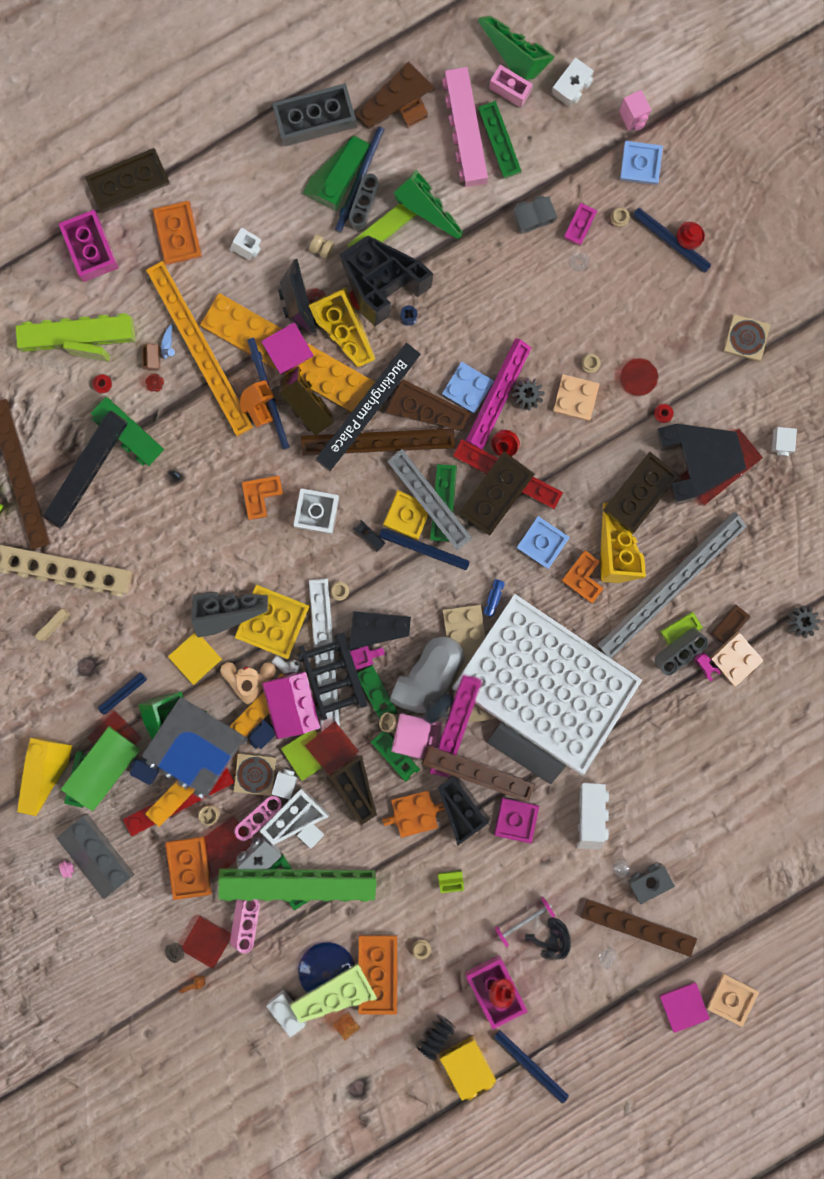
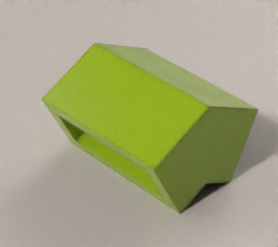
M462 870L438 873L440 893L464 891Z

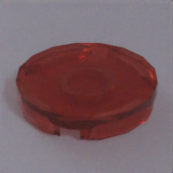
M642 358L632 359L626 363L620 374V382L623 389L630 395L637 397L646 396L652 392L659 378L656 367L649 360Z

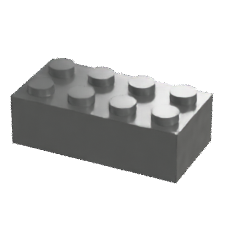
M346 83L272 103L284 147L357 127Z

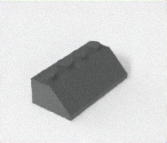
M502 721L499 722L487 743L549 784H552L566 767L564 763Z
M88 814L80 818L57 837L58 841L103 899L135 875Z

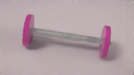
M542 896L541 900L545 906L503 933L498 926H495L494 928L499 935L498 940H502L504 945L508 947L510 945L505 937L548 910L551 916L555 917L551 909L552 904H548L544 896Z

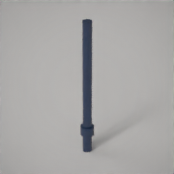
M377 127L344 208H341L339 212V220L334 229L338 233L342 232L346 220H349V214L360 182L367 173L383 135L384 128Z
M247 339L251 351L250 358L252 363L254 362L260 382L266 380L269 385L262 363L263 357L261 352L258 351L255 339ZM273 398L267 403L282 449L284 450L290 448Z

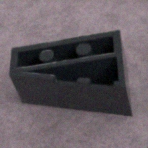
M353 611L349 650L408 637L411 617Z
M452 775L439 785L438 790L456 837L457 845L459 846L489 824L490 817L460 778Z

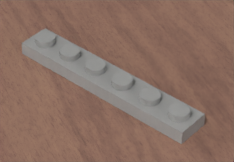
M403 449L387 461L456 550L461 549L473 539Z

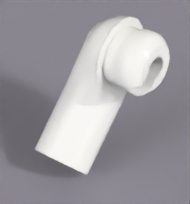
M279 656L272 661L284 674L297 672L301 666L298 660L285 662Z

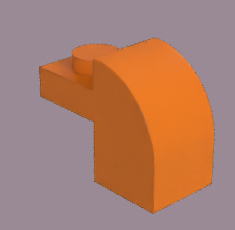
M266 380L254 383L246 388L240 399L242 413L249 412L256 428L273 421L265 403L273 399L274 395Z

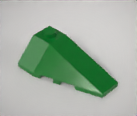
M416 169L394 191L395 199L399 204L404 205L407 209L459 239L463 233L462 229L449 212H444L442 201L431 194L432 187Z
M182 691L154 697L138 704L143 723L152 740L179 698H184Z

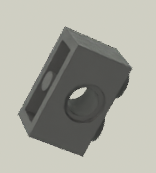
M654 863L647 867V871L643 873L637 872L630 876L631 879L628 880V883L640 904L675 887L662 863L659 865ZM653 877L655 879L654 884L650 887L646 886V880Z

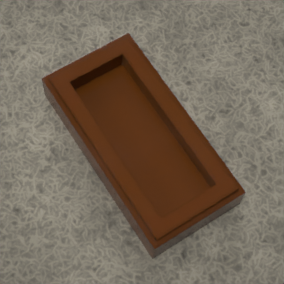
M735 604L712 631L711 635L724 644L736 632H739L751 616Z

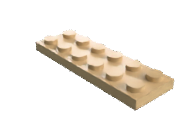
M481 605L443 610L446 636L456 640L464 650V662L455 677L453 686L485 639ZM474 704L468 723L493 720L496 717L477 704Z

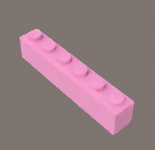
M468 67L445 71V78H442L443 90H447L448 94L445 97L446 107L451 110V115H449L450 127L454 126L455 133H452L453 144L457 145L458 152H455L457 163L461 164V170H459L460 182L464 181L465 187L487 184L488 175Z

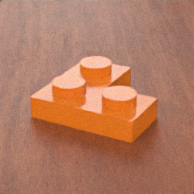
M280 475L242 482L248 520L268 517L265 498L283 495Z
M584 550L561 580L591 604L604 589L589 577L600 561Z

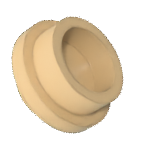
M616 208L611 214V222L617 227L627 225L630 219L629 212L624 208Z
M587 354L581 361V366L587 373L596 372L601 364L599 357L595 354Z
M335 582L330 588V594L335 600H344L349 595V587L344 582Z
M417 940L412 945V953L417 959H425L431 953V946L426 940Z

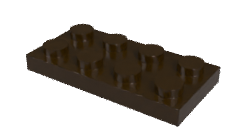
M155 147L85 177L100 213L170 185Z
M503 451L459 514L490 536L535 473Z
M649 452L603 511L631 534H634L680 475L653 453Z

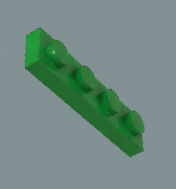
M493 101L479 106L478 111L503 180L520 174L522 170L497 102Z
M437 464L435 491L453 512L457 466ZM432 519L430 540L450 542Z

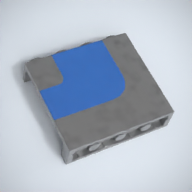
M180 697L142 757L147 759L146 764L156 769L158 766L163 769L161 773L171 779L174 776L179 780L177 784L185 789L189 786L195 790L193 794L201 799L204 797L211 799L210 791L240 744L245 746L248 739Z

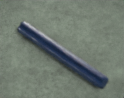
M637 208L633 213V217L702 272L706 273L711 267V263L695 250L686 249L681 246L677 237L644 210Z
M382 528L379 537L460 569L467 570L470 564L469 560L386 528Z
M501 1030L494 1034V1040L560 1103L563 1104L569 1098L568 1094Z

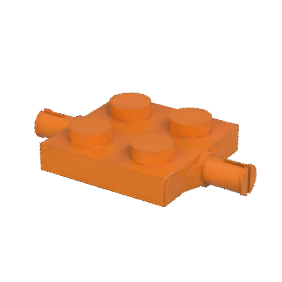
M428 790L391 800L394 809L393 816L382 818L383 822L391 820L383 823L384 826L395 823L399 828L402 838L437 829L436 812L444 811L445 807L439 808L444 806L443 803L434 805Z

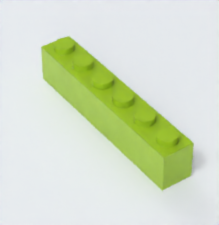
M120 313L116 317L99 315L96 319L79 317L78 320L73 321L69 318L60 319L59 322L42 320L39 324L22 322L21 325L16 326L17 348L21 352L63 349L64 341L95 346L135 342L134 320L128 314Z

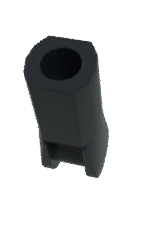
M360 520V524L356 528L353 527V530L378 552L386 543L366 523ZM367 528L370 532L364 537L361 533Z

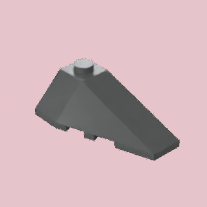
M218 592L193 595L191 622L197 638L218 634L267 612L268 595L245 594L243 596H235L234 593L218 595Z

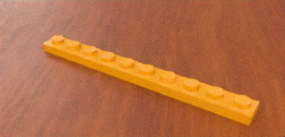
M161 261L146 269L236 436L238 437L253 429L254 427L247 414L242 413L238 397L164 262Z
M263 692L230 726L232 729L247 737L269 715L270 712L265 693ZM177 780L145 814L160 827L195 791L189 786L185 789L177 784L179 781Z

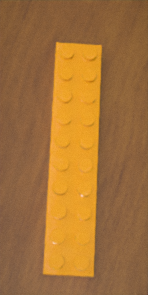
M219 293L200 326L251 355L247 339L254 338L258 351L262 354V362L277 370L261 341L282 330V328ZM307 343L314 357L298 365L302 370L300 372L301 377L306 383L310 381L312 384L310 388L315 393L352 413L375 382ZM294 367L293 369L287 371L286 373H284V375H287V374L290 373L292 370H294L296 367Z

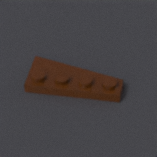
M408 61L355 114V117L368 129H371L388 119L390 115L397 111L399 112V108L435 91V87Z
M402 379L385 412L388 415L446 428H454V430L459 431L463 430L470 416L469 412Z

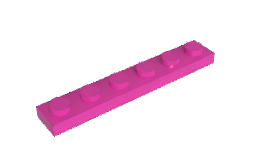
M515 338L466 439L467 442L482 450L531 350V347L521 339Z
M462 674L437 747L438 749L457 755L482 684L481 678ZM430 768V774L449 778L450 774Z

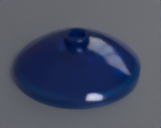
M322 942L313 945L304 953L298 967L300 984L306 993H309L354 966V959L349 951L339 944ZM328 971L330 976L324 977L323 972Z

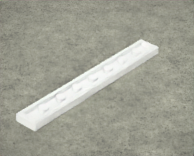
M328 579L309 580L314 648L333 642ZM334 650L315 656L316 668L335 662ZM336 670L317 675V688L336 682ZM337 690L320 695L323 706L338 701ZM339 709L326 713L327 720L322 721L320 717L321 733L340 732Z

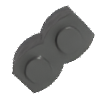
M538 196L533 199L534 202L532 203L521 202L515 206L513 215L520 234L556 222L557 215L549 196Z

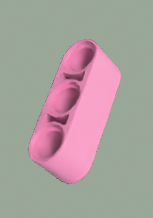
M275 796L266 798L235 827L236 837L240 840H247L280 811L282 806L280 799ZM271 799L276 800L278 803L277 809L273 811L267 807V803ZM257 812L263 815V821L260 824H256L253 821V815ZM241 826H247L249 829V834L246 837H241L238 834V829Z
M237 899L230 944L234 949L243 954L250 952L254 945L260 907L258 900L250 901V905L245 908L247 901L243 899ZM247 920V924L242 927L243 922ZM244 939L243 945L239 946L240 941Z

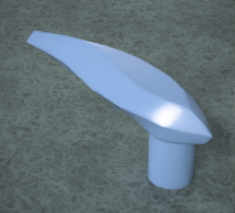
M171 324L167 328L161 344V353L164 360L168 356L175 354L174 349H171L173 329Z

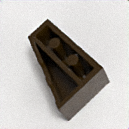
M298 366L281 378L279 397L285 404L288 403L291 406V411L297 418L300 417L307 431H312L316 436L334 423V415L322 398L317 396L310 388L312 387L310 381L306 383L301 377L300 372L302 370Z
M362 755L327 776L359 826L377 816Z

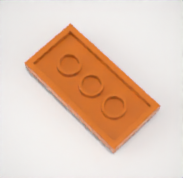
M359 935V966L377 999L359 1004L358 1014L397 1015L398 935Z

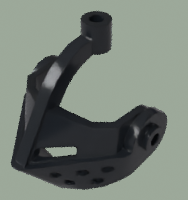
M548 918L547 926L551 934L548 944L536 939L535 934H525V941L544 948L540 953V956L544 959L562 960L569 955L571 948L570 934L566 925L557 918ZM557 938H560L561 948L558 947Z

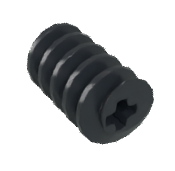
M439 1014L437 1017L440 1022H432L435 1028L428 1027L431 1034H423L426 1041L420 1039L418 1041L421 1048L417 1047V1049L430 1060L437 1059L436 1054H440L442 1051L440 1047L444 1048L446 1046L445 1041H450V1035L455 1034L454 1028L456 1027Z

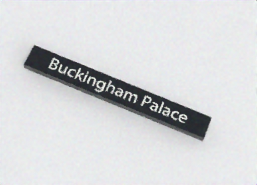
M407 342L317 456L316 462L329 472L334 468L421 354Z

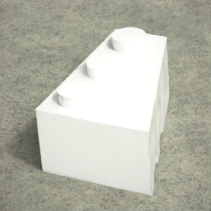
M582 783L580 787V824H578L580 841L577 842V849L600 850L605 840H608L609 830L605 828V821L609 819V810L605 809V806L609 800V791L606 790V784Z
M302 787L260 832L274 845L329 817L330 814Z

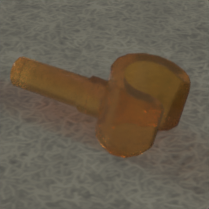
M198 976L193 978L194 984L180 989V993L201 989L206 984L205 977Z

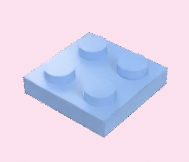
M625 141L620 180L657 185L659 182L663 146Z
M461 362L443 391L442 396L475 414L494 381Z
M538 516L517 546V549L546 569H549L570 537Z

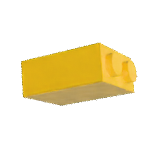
M474 1035L440 1053V1060L462 1101L474 1098L477 1092L483 1089L484 1091L489 1090L496 1083V1077Z

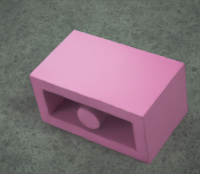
M500 65L490 80L489 89L522 108L531 93L533 84Z
M642 90L625 97L620 107L619 113L628 131L633 129L637 131L643 128L651 113V108Z

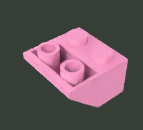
M400 713L392 752L423 759L428 745L437 748L443 723L436 721L430 725L422 717Z

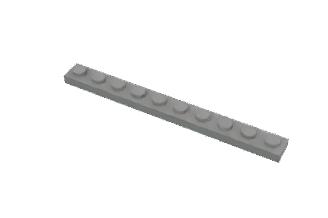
M733 512L597 645L602 652L609 658H612L747 527L741 517Z

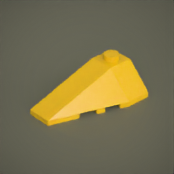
M346 286L309 304L317 324L330 335L329 337L343 349V352L357 367L376 360L357 310L351 303L350 294Z
M608 503L603 504V509L606 507ZM604 511L602 514L600 553L601 582L623 583L645 578V559L643 554L639 552L636 537H633V534Z
M39 737L30 738L25 757L17 812L32 816L38 815L53 787L57 784L61 774L68 766L73 745Z

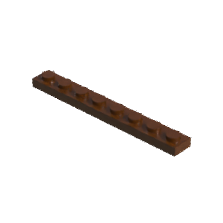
M7 399L0 400V447L31 550L51 545L9 402Z
M454 428L360 433L345 453L455 448ZM335 434L301 436L302 456L319 455Z

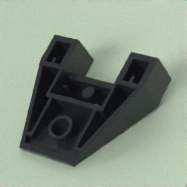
M369 235L339 255L361 313L374 326L389 317L391 302L387 299L388 296L405 285L416 297H419L432 286L433 273L421 261Z
M673 424L657 429L661 451L681 447L689 476L688 480L675 482L671 485L675 506L699 499L746 469L739 438L735 431L684 424Z

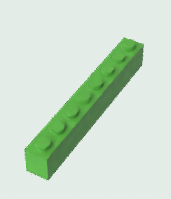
M219 869L218 899L225 901L243 899L244 901L321 900L327 902L341 900L347 902L350 900H360L367 902L375 900L377 879L375 870Z

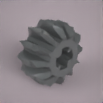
M526 378L525 384L522 380H519V386H514L513 388L516 392L512 393V397L518 398L514 401V404L516 405L521 402V410L525 405H527V411L531 410V405L537 409V402H543V399L539 396H544L545 392L538 391L542 388V384L535 386L536 379L533 380L532 384L529 378ZM527 391H531V396L526 398Z
M801 606L800 610L794 608L795 614L789 613L788 615L792 618V621H787V624L793 625L789 631L793 632L796 630V637L802 635L803 638H807L808 634L814 636L813 630L817 631L820 629L816 623H821V620L815 619L819 613H812V607L806 609L805 606ZM801 619H805L807 625H803Z

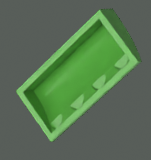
M109 726L61 790L83 806L94 811L141 749Z

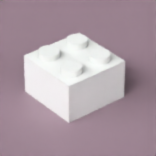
M300 488L294 528L333 535L339 495Z

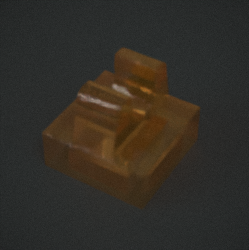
M349 1011L333 1023L334 1028L344 1041L360 1029L359 1024Z

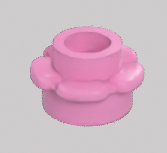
M63 860L59 864L63 878H72V873L75 872L72 862Z

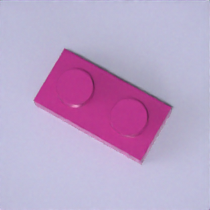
M580 203L564 239L581 247L597 210Z

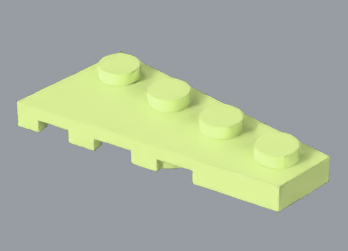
M357 963L292 1002L290 1006L299 1023L324 1016V1014L330 1012H337L346 1007L375 1000L377 997Z

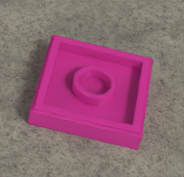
M295 322L261 341L280 375L314 357Z
M501 797L494 836L532 844L539 805Z
M695 981L659 995L674 1033L710 1020Z

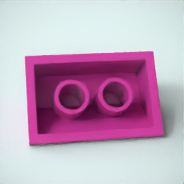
M294 672L262 683L276 739L300 735L320 728L306 672Z

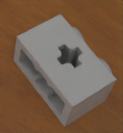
M262 834L252 841L246 851H242L238 855L236 864L238 869H269L282 855L280 848L275 844L273 845Z

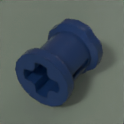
M410 305L403 307L400 313L401 322L405 326H413L417 322L418 313L416 308ZM406 313L408 315L412 313V319L410 317L406 319Z

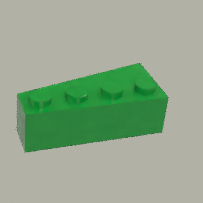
M106 396L90 413L93 415L91 419L99 426L105 415L109 411H113L127 421L128 424L119 438L122 442L120 446L128 453L130 451L137 455L135 459L142 466L145 464L150 466L165 449Z

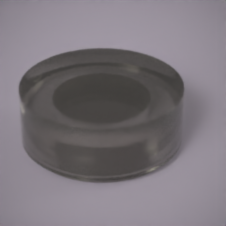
M172 942L166 946L165 954L169 961L177 963L184 958V950L179 943Z

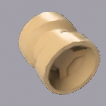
M316 234L311 242L309 251L314 254L318 253L322 258L328 259L333 250L334 242L325 240L323 236Z
M384 713L379 721L381 730L396 734L400 715Z
M213 804L206 805L199 812V820L206 826L214 824L220 817L219 808Z

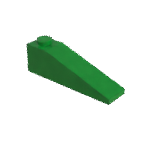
M479 17L478 22L510 70L523 79H535L554 59L555 56L536 42L534 45L525 41L526 36L521 33L519 35L510 32L509 26L494 17Z
M353 135L311 176L302 194L337 211L368 151L370 143Z

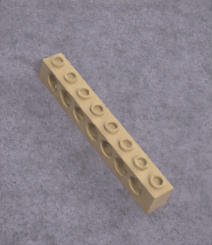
M0 545V573L9 574L10 571L17 572L16 576L28 578L30 574L36 576L35 580L47 582V578L55 579V584L66 585V582L73 583L75 588L84 589L85 586H90L92 591L103 593L104 589L110 590V595L122 597V593L128 594L132 571ZM14 557L19 558V564L16 567L12 565ZM36 560L38 568L33 571L31 563ZM55 564L57 571L52 575L49 572V568ZM71 568L76 570V575L73 578L68 576V571ZM89 572H93L95 575L92 582H88L86 578ZM111 575L114 579L113 584L107 586L105 579Z

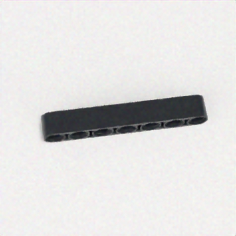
M109 411L105 415L44 513L43 517L59 529L64 526L128 424L127 421L115 412Z

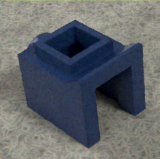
M263 719L262 724H258L250 733L251 737L248 742L255 749L258 747L262 749L275 736L273 726L266 719Z
M135 758L129 767L132 769L130 775L148 785L153 784L161 768L156 767L154 769L147 765V759Z

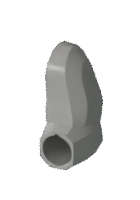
M447 636L431 638L426 643L421 657L412 668L410 675H401L397 680L390 701L410 711L427 713L430 710L431 704L429 702L431 700L435 702L449 692L464 662V650L460 644Z

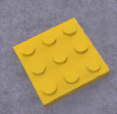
M256 584L252 594L268 595V611L240 623L235 638L289 659L310 606Z

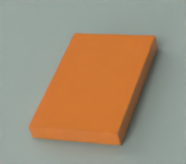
M190 201L152 209L165 265L202 257Z
M204 836L166 841L165 846L173 900L212 895Z

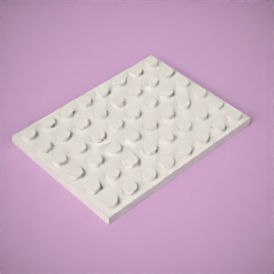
M516 594L513 595L462 672L464 675L482 679L475 704L581 776L587 771L642 679ZM462 674L453 686V689H455L456 691L458 689Z

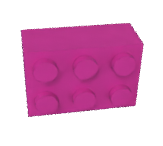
M95 210L59 223L78 275L84 282L119 269L100 218Z
M500 954L465 972L492 1029L528 1012ZM500 978L510 980L515 990L512 1004L505 1009L494 1007L490 1000L489 992L491 985L496 979Z

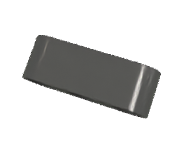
M369 173L363 176L351 208L349 223L350 227L355 231H362L366 227L377 196L379 183L378 178L374 174ZM373 182L375 185L372 188H368L365 184ZM362 199L369 201L365 206L359 204ZM355 217H361L363 221L359 224H356L353 222V219Z
M692 628L655 657L654 663L665 675H672L705 650L708 646V639L698 629Z

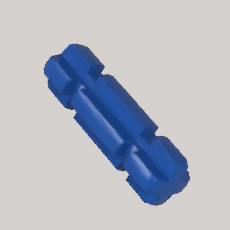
M498 579L494 580L492 585L494 588L491 589L486 603L488 606H485L483 612L485 615L490 617L495 615V607L498 606L502 594L500 591L503 590L505 582Z

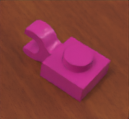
M366 646L350 651L356 669L373 665L372 658L385 655L383 647L370 651L369 647Z
M704 652L693 658L708 680L713 681L711 677L713 671L718 675L721 674L717 667L709 664L711 660Z

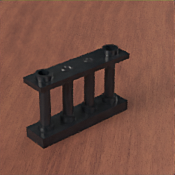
M344 632L335 635V640L332 643L305 651L303 645L298 647L299 651L296 652L299 662H303L317 705L315 707L317 717H321L322 721L327 720L326 713L350 705H357L358 709L368 706ZM332 650H339L341 655L339 661L311 669L308 658ZM339 668L345 669L347 674L345 679L317 688L314 676ZM346 686L348 688L351 687L353 692L351 697L323 706L321 694Z

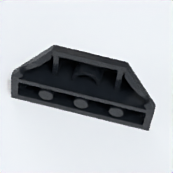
M293 259L280 281L281 288L278 289L280 300H284L286 307H282L285 319L289 318L291 324L295 322L298 328L315 337L317 332L298 259Z

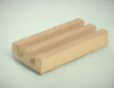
M61 609L35 637L39 641H46L71 613L67 609Z

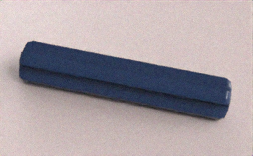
M142 672L138 673L99 705L98 710L103 715L107 714L147 681L146 676Z

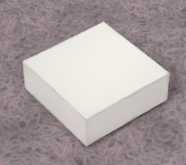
M313 824L303 829L297 836L312 849L324 836V833Z

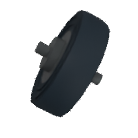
M446 693L435 702L431 700L429 702L431 704L430 710L425 714L424 719L431 725L443 716L447 718L449 716L447 714L448 708L452 705L454 699Z

